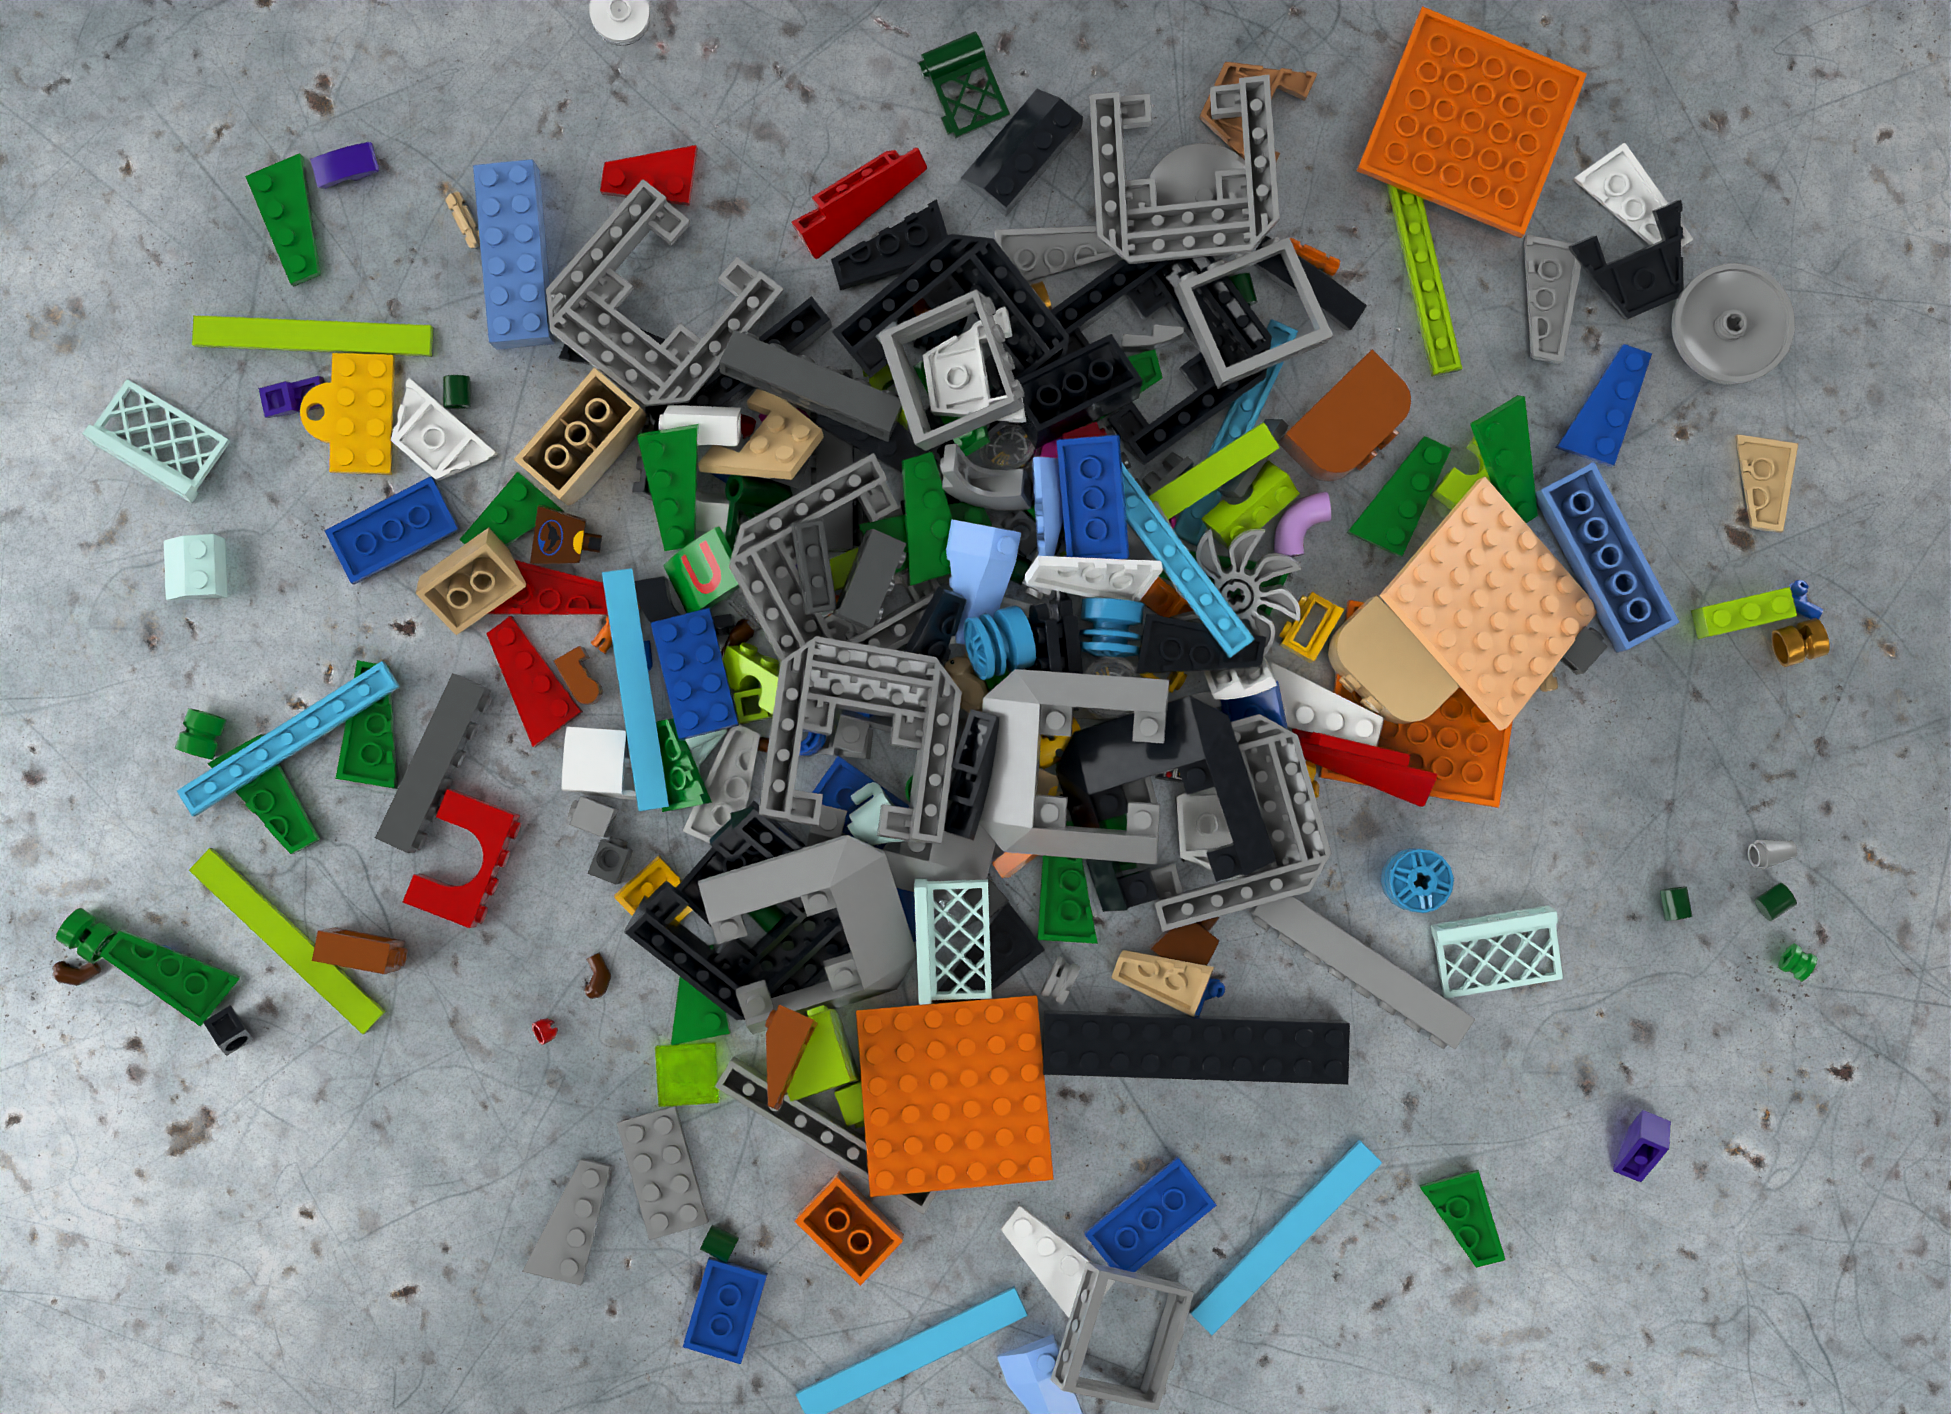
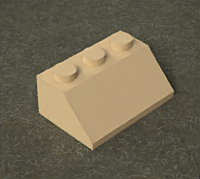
M487 528L419 576L416 594L457 635L525 588L526 582L509 549L490 528Z

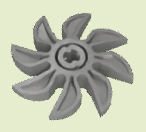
M1209 529L1198 542L1196 548L1197 563L1206 575L1214 579L1212 583L1239 619H1248L1255 635L1267 637L1264 654H1266L1274 641V623L1272 617L1257 607L1265 604L1299 622L1301 613L1295 595L1283 585L1261 587L1260 584L1273 577L1302 570V568L1293 558L1280 553L1265 554L1256 563L1254 569L1248 570L1245 568L1251 553L1265 532L1264 529H1250L1235 537L1229 546L1232 565L1224 568L1221 566L1217 556L1212 531ZM1173 584V586H1174L1175 590L1178 592V594H1179L1181 597H1183L1182 594L1179 592V590H1178V589L1175 587V585ZM1237 588H1240L1242 596L1236 595L1234 599L1231 598L1229 590L1235 591ZM1194 610L1170 616L1173 619L1203 624Z

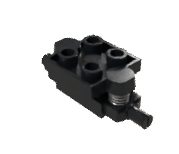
M1054 590L1055 597L1049 600L1048 606L1046 603L1040 602L1029 607V617L1027 619L1034 637L1036 659L1035 664L1025 670L1083 674L1078 617L1073 614L1072 600L1067 596V593ZM1074 707L1073 711H1079V707Z

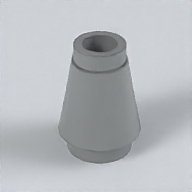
M1756 840L1754 844H1750L1748 847V858L1751 865L1763 870L1797 856V847L1792 840Z

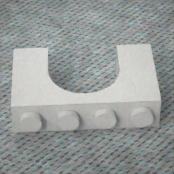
M668 405L664 414L659 416V430L699 424L697 446H738L741 438V408ZM697 489L696 531H710L720 526L722 532H726L729 501L724 493H707ZM741 511L738 512L737 523L739 527L741 525Z

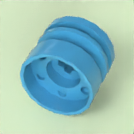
M1083 598L1080 619L1093 623V628L1079 631V636L1092 638V642H1080L1081 652H1086L1094 657L1110 659L1139 656L1140 647L1128 645V641H1141L1142 635L1130 632L1129 626L1143 624L1144 603L1110 598Z
M1015 605L997 610L993 618L985 613L981 614L979 618L974 616L965 620L963 629L966 650L971 665L980 679L987 680L994 675L1001 676L1005 673L1006 667L1013 672L1015 669H1026L1035 664L1036 648L1029 621L1020 607Z
M1408 848L1397 851L1388 858L1382 868L1381 885L1383 892L1392 904L1403 910L1419 913L1437 910L1447 902L1453 890L1454 878L1450 865L1441 855L1432 850ZM1416 874L1425 876L1426 879L1422 881L1423 887L1414 885V882L1417 880Z

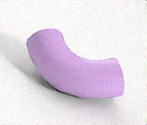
M1328 492L1315 493L1300 498L1283 512L1275 528L1274 553L1284 554L1289 557L1304 555L1303 542L1307 530L1315 524L1331 521V504Z

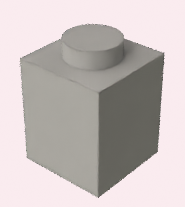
M580 796L579 801L574 800L569 810L568 817L572 818L569 825L605 838L609 836L619 809L588 797Z

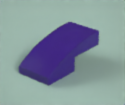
M371 142L343 147L310 159L317 187L327 189L348 179L357 181L379 171Z
M315 376L292 383L284 381L258 388L264 417L272 418L300 413L304 396L313 387L325 383L324 377ZM319 404L313 405L309 411L323 408V406Z

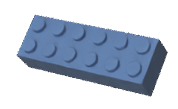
M533 159L473 165L489 343L496 350L555 344V335L550 332L546 295L550 279L540 169Z
M1595 462L1536 492V502L1580 586L1594 603L1597 611L1596 616L1616 653L1626 651L1680 623Z

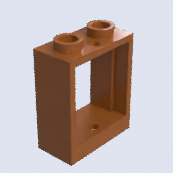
M334 927L318 930L312 961L379 974H388L400 970V966L405 965L408 950L404 948L405 940Z

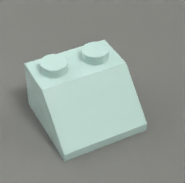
M215 534L184 535L164 540L166 600L227 598L225 538Z

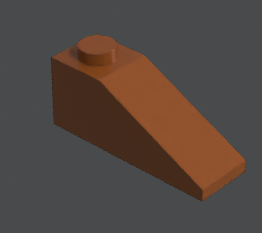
M780 1004L777 1010L770 1012L765 1023V1027L768 1028L766 1032L768 1106L779 1110L807 1044L818 1024L814 1019Z

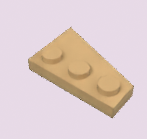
M1737 434L1735 439L1750 528L1782 533L1798 443Z
M1123 950L1117 960L1111 978L1194 1017L1214 967Z

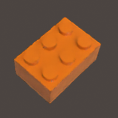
M840 1171L797 1214L794 1221L860 1286L903 1242L904 1234Z

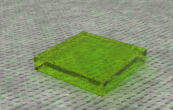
M716 1041L655 1046L658 1107L720 1102L719 1089L715 1087L719 1080Z

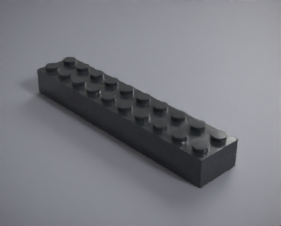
M1044 1010L1043 1075L1348 1085L1350 1023L1345 1020L1207 1015H1194L1192 1017L1190 1015Z

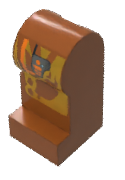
M578 646L553 661L574 698L580 703L593 705L601 699L603 689L598 681L592 679L583 663L590 658L585 648Z

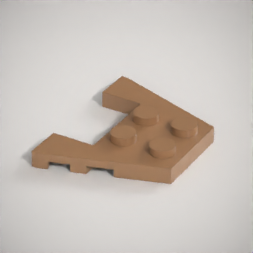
M1225 62L1214 86L1238 84L1239 78L1269 75L1271 99L1276 89H1280L1305 101L1317 73L1306 71V73L1294 72L1292 69L1285 68L1280 70L1268 69L1260 65ZM1209 95L1199 119L1245 160L1242 117L1212 120ZM1275 151L1276 162L1280 155V153L1277 151Z

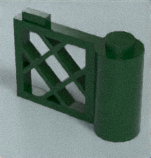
M976 31L921 54L922 61L917 62L922 77L924 79L929 78L946 115L941 117L947 135L953 133L956 139L1010 115ZM982 68L988 78L984 90L968 83L971 73ZM967 75L965 82L958 79ZM954 82L963 87L958 100L954 101L945 97L941 86ZM989 85H991L994 94L987 91ZM966 88L982 94L977 109L960 103ZM985 96L997 100L1001 109L1000 112L993 115H988L979 110ZM948 103L955 106L953 113L951 112ZM958 107L974 114L971 124L961 129L958 128L954 119ZM977 115L984 118L975 122Z
M729 476L725 486V495L729 501L725 538L732 552L740 528L737 523L738 512L744 511L750 520L755 517L754 513L759 515L791 498L793 494L790 486L762 477Z

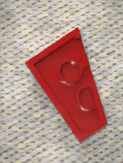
M697 145L604 162L600 192L602 195L626 198L643 179L663 194L668 203L690 206L698 150Z

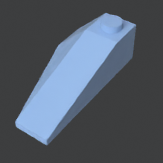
M1033 457L1032 479L1038 556H1054L1063 523L1058 458Z
M951 519L946 547L947 560H950L952 576L949 577L950 588H953V592L962 595L966 599L955 635L956 643L965 645L963 628L967 618L974 616L979 618L981 614L985 613L993 618L994 613L999 610L1016 563L1021 532Z
M1054 1334L997 1355L1007 1385L1030 1414H1083L1076 1393L1062 1391L1050 1380L1059 1353V1347Z

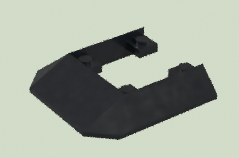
M949 234L832 331L848 353L871 378L888 364L882 344L876 338L877 334L921 298L925 300L931 309H934L977 289L986 298H991L996 311L1002 307H1006L1008 310L1012 337L1005 338L1002 344L1005 352H1009L1013 359L1015 369L1012 370L1015 380L1067 356L1069 334L994 238ZM978 311L973 313L980 321L981 319L979 317ZM990 355L984 361L987 379L994 387L990 391V398L992 399L1004 396L1006 393L994 357ZM930 405L924 409L931 431L945 425L940 416L934 415L931 412ZM996 420L986 424L989 438L1009 422ZM952 439L928 451L933 452L936 461L940 464L941 458L944 457L945 445L955 443Z
M1213 256L1129 264L1122 259L1050 310L1069 334L1067 355L1090 344L1081 331L1127 299L1143 321L1166 306L1178 324L1184 327V332L1200 352L1179 368L1195 390L1194 393L1150 424L1133 402H1130L1107 419L1116 434H1119L1121 441L1124 443V448L1143 465H1146L1266 378L1267 369H1264L1218 389L1174 291L1178 283L1181 282L1180 278L1194 271L1197 272V275L1208 271L1207 267L1217 262ZM1228 276L1192 290L1226 368L1270 350L1271 334Z
M1189 695L1168 702L1164 743L1132 741L1134 713L1073 733L1055 771L1063 795L1068 797L1067 807L1074 826L1107 829L1105 820L1128 813V802L1122 784L1178 768L1187 795L1212 787L1216 789L1233 841L1231 844L1208 850L1206 853L1216 882L1241 874L1245 876L1276 861L1229 715ZM1085 859L1103 912L1128 910L1129 907L1159 898L1150 868L1123 876L1119 861Z
M755 806L730 813L731 819L709 839L710 845L732 863L751 845L767 859L804 848L769 818L758 815L759 810ZM667 880L649 898L644 895L624 930L626 935L735 1020H745L736 996V988L765 980L770 996L774 998L815 985L826 974L823 961L848 954L851 951L837 908L807 917L801 897L781 902L790 912L752 948L737 938L724 942L715 951L675 919L689 905V898Z

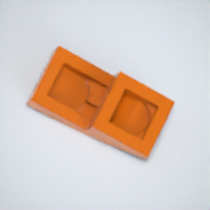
M1159 577L1139 601L1144 603L1147 608L1158 616L1168 618L1193 611L1188 602Z

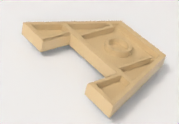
M757 388L747 400L748 409L767 415L765 420L740 452L720 445H712L698 463L700 472L792 480L824 438L822 429L785 399Z

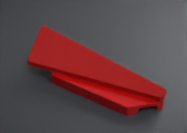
M913 148V150L902 156H899L896 150L886 151L811 197L817 209L793 220L791 223L814 259L820 258L926 171L927 165L920 150Z
M1292 728L1291 732L1298 735L1305 760L1419 807L1425 806L1437 779V773L1408 767L1410 754L1322 733H1311Z

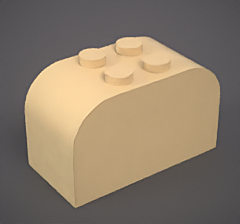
M594 367L514 460L558 499L570 506L581 499L635 439L647 420L646 413Z
M1377 595L1366 600L1333 633L1329 641L1328 658L1333 669L1341 676L1339 682L1349 692L1352 693L1355 690L1362 698L1360 703L1365 709L1373 713L1376 712L1388 722L1406 724L1423 720L1432 715L1460 687L1402 620Z

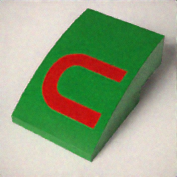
M720 526L713 528L688 544L663 565L686 613L706 608L711 609L719 601L729 598L739 588L728 567L732 550Z

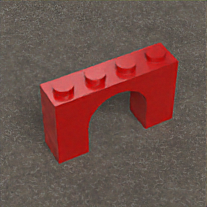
M447 789L436 818L467 829L476 836L483 851L482 866L478 874L470 882L462 886L450 885L421 873L413 874L402 903L467 928H475L478 923L482 924L488 912V907L485 906L489 895H494L499 884V879L496 878L500 867H505L509 859L510 851L507 848L510 840H515L520 831L521 823L518 822L520 815L457 790Z

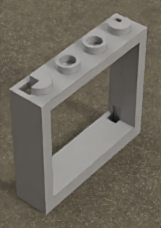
M1278 237L1270 239L1262 244L1263 248L1254 252L1238 253L1234 256L1235 259L1225 263L1224 260L1217 261L1207 267L1208 271L1197 275L1196 271L1190 272L1180 278L1181 282L1178 283L1174 290L1218 389L1322 346L1333 337L1289 237L1283 240H1279ZM1281 254L1315 331L1226 368L1192 290Z
M977 289L878 334L914 443L925 451L1024 408L1021 399L1025 396L1020 382L1014 379L1012 370L1015 369L1013 359L1009 352H1005L1002 344L1005 341V335L1000 325L995 324L993 314L996 313L995 306L990 297L986 298ZM978 311L1007 398L931 431L903 345Z
M1086 1262L1050 1380L1062 1391L1158 1410L1162 1396L1166 1392L1169 1373L1174 1367L1175 1353L1178 1343L1183 1337V1327L1187 1314L1192 1307L1190 1304L1194 1292L1178 1282ZM1108 1279L1169 1293L1140 1389L1079 1377Z

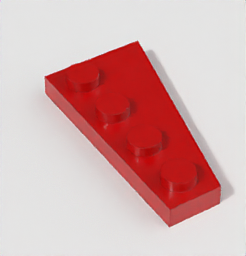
M515 560L526 582V587L488 613L499 615H608L603 582Z
M509 616L486 633L532 747L538 746L583 712L513 616Z

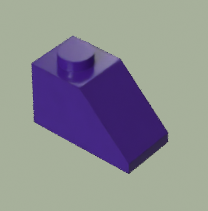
M1642 1110L1628 1127L1613 1166V1171L1642 1182L1670 1148L1671 1121Z

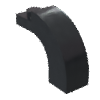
M665 576L634 581L639 605L650 623L681 615L673 605L669 582ZM732 614L713 617L717 636L730 634L729 629L736 626L735 616Z

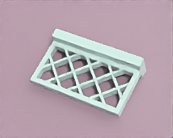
M128 379L94 426L89 424L82 433L93 445L191 503L199 494L196 490L230 443L224 436ZM131 390L140 395L142 405L125 408L124 399ZM146 399L151 401L152 403L147 404ZM163 408L166 412L167 420L151 423L148 410ZM143 411L146 425L129 428L127 414ZM171 414H173L174 416H176V417H178V418L172 419ZM122 416L123 430L111 432L104 428L110 418ZM188 423L191 426L192 435L176 439L173 425ZM168 426L171 440L155 443L152 430ZM196 429L200 430L203 433L197 434ZM147 431L150 444L140 447L134 446L131 434ZM126 435L127 441L121 438L120 436ZM213 438L219 442L212 452L201 454L199 440ZM194 441L197 455L180 458L177 445ZM173 446L175 460L166 462L158 460L156 449ZM146 451H151L152 456L146 453ZM198 461L200 470L194 479L191 480L183 474L181 464ZM177 465V470H178V471H176L175 469H173V468H171V467Z
M915 879L914 897L919 1004H931V1000L991 999L988 879L954 881ZM982 888V899L974 907L962 897L968 889ZM946 889L954 897L944 907H941L934 900L933 890ZM957 900L970 910L959 922L947 912ZM982 905H983V915L978 911V909H979ZM934 907L939 911V913L935 917ZM973 914L983 922V928L975 936L963 926ZM943 915L955 925L945 937L935 929V923ZM958 930L970 939L960 951L948 941ZM983 934L984 944L980 940H978ZM935 937H937L940 940V942L936 946ZM974 944L984 951V957L976 965L964 955ZM943 945H946L956 954L946 966L936 958V952ZM959 959L971 968L961 980L949 970ZM984 963L985 973L981 969H979ZM936 966H938L941 969V971L937 975ZM976 972L985 980V990H972L965 983ZM944 974H947L957 983L950 991H937V981Z
M1546 905L1430 925L1432 937L1435 940L1442 997L1447 999L1563 979L1556 923H1558L1557 911ZM1548 928L1549 939L1542 948L1530 940L1537 930ZM1528 931V933L1525 936L1521 934V932ZM1517 934L1522 938V941L1513 953L1501 946L1507 935ZM1492 937H1498L1496 941L1492 939ZM1487 939L1493 945L1482 958L1471 949L1478 940ZM1462 942H1468V944L1465 946ZM1527 943L1539 950L1529 965L1517 957ZM1457 944L1463 948L1453 963L1445 958L1444 945ZM1550 947H1551V954H1552V955H1550V954L1547 952ZM1498 948L1510 956L1500 970L1488 962ZM1468 953L1480 960L1470 975L1458 967ZM1546 955L1553 961L1554 972L1540 974L1534 968L1543 956ZM1516 960L1525 966L1526 970L1520 978L1511 979L1505 975V972ZM1446 963L1450 965L1448 970H1446ZM1487 965L1497 974L1490 983L1482 984L1475 978L1482 968ZM1455 970L1467 977L1460 988L1449 990L1448 979ZM1472 982H1474L1475 984H1477V985H1474V986H1470V984H1471Z

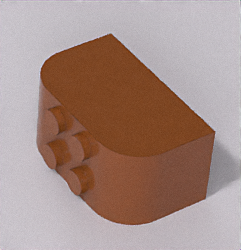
M1372 349L1281 438L1278 444L1313 478L1327 482L1339 480L1349 474L1355 467L1359 471L1363 469L1378 454L1374 450L1376 447L1382 450L1399 434L1395 428L1406 418L1411 406L1409 388L1403 379Z

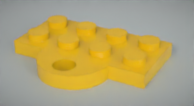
M332 353L331 382L313 387L304 396L300 407L302 424L314 438L324 443H330V473L392 475L393 442L391 437L393 433L394 355ZM319 404L324 408V416L320 420H311L308 416L309 409L313 405Z

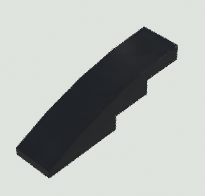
M1265 236L1256 250L1263 248L1262 244L1272 238ZM1281 254L1253 264L1289 294L1300 297ZM1298 256L1322 312L1345 330H1352L1367 305L1321 270Z
M973 709L970 710L951 766L957 771L948 794V800L952 801L944 825V831L973 841L983 812L992 774L999 727V717Z

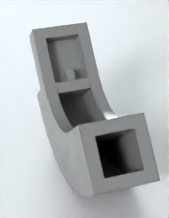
M957 444L945 445L944 457L940 460V469L943 474L942 488L948 494L967 504L986 509L1004 511L1031 509L1033 481L1024 468L1012 470L986 469L969 461Z

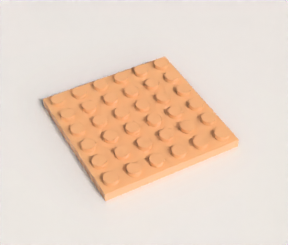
M1482 477L1475 482L1379 595L1498 730L1506 729L1575 642V637L1597 614L1594 603L1588 594L1486 477Z

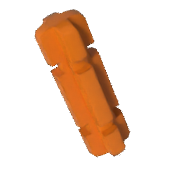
M1290 238L1298 256L1316 268H1322L1323 272L1331 276L1336 274L1341 262L1339 259L1331 255L1328 258L1326 253L1306 244L1302 246L1300 241Z

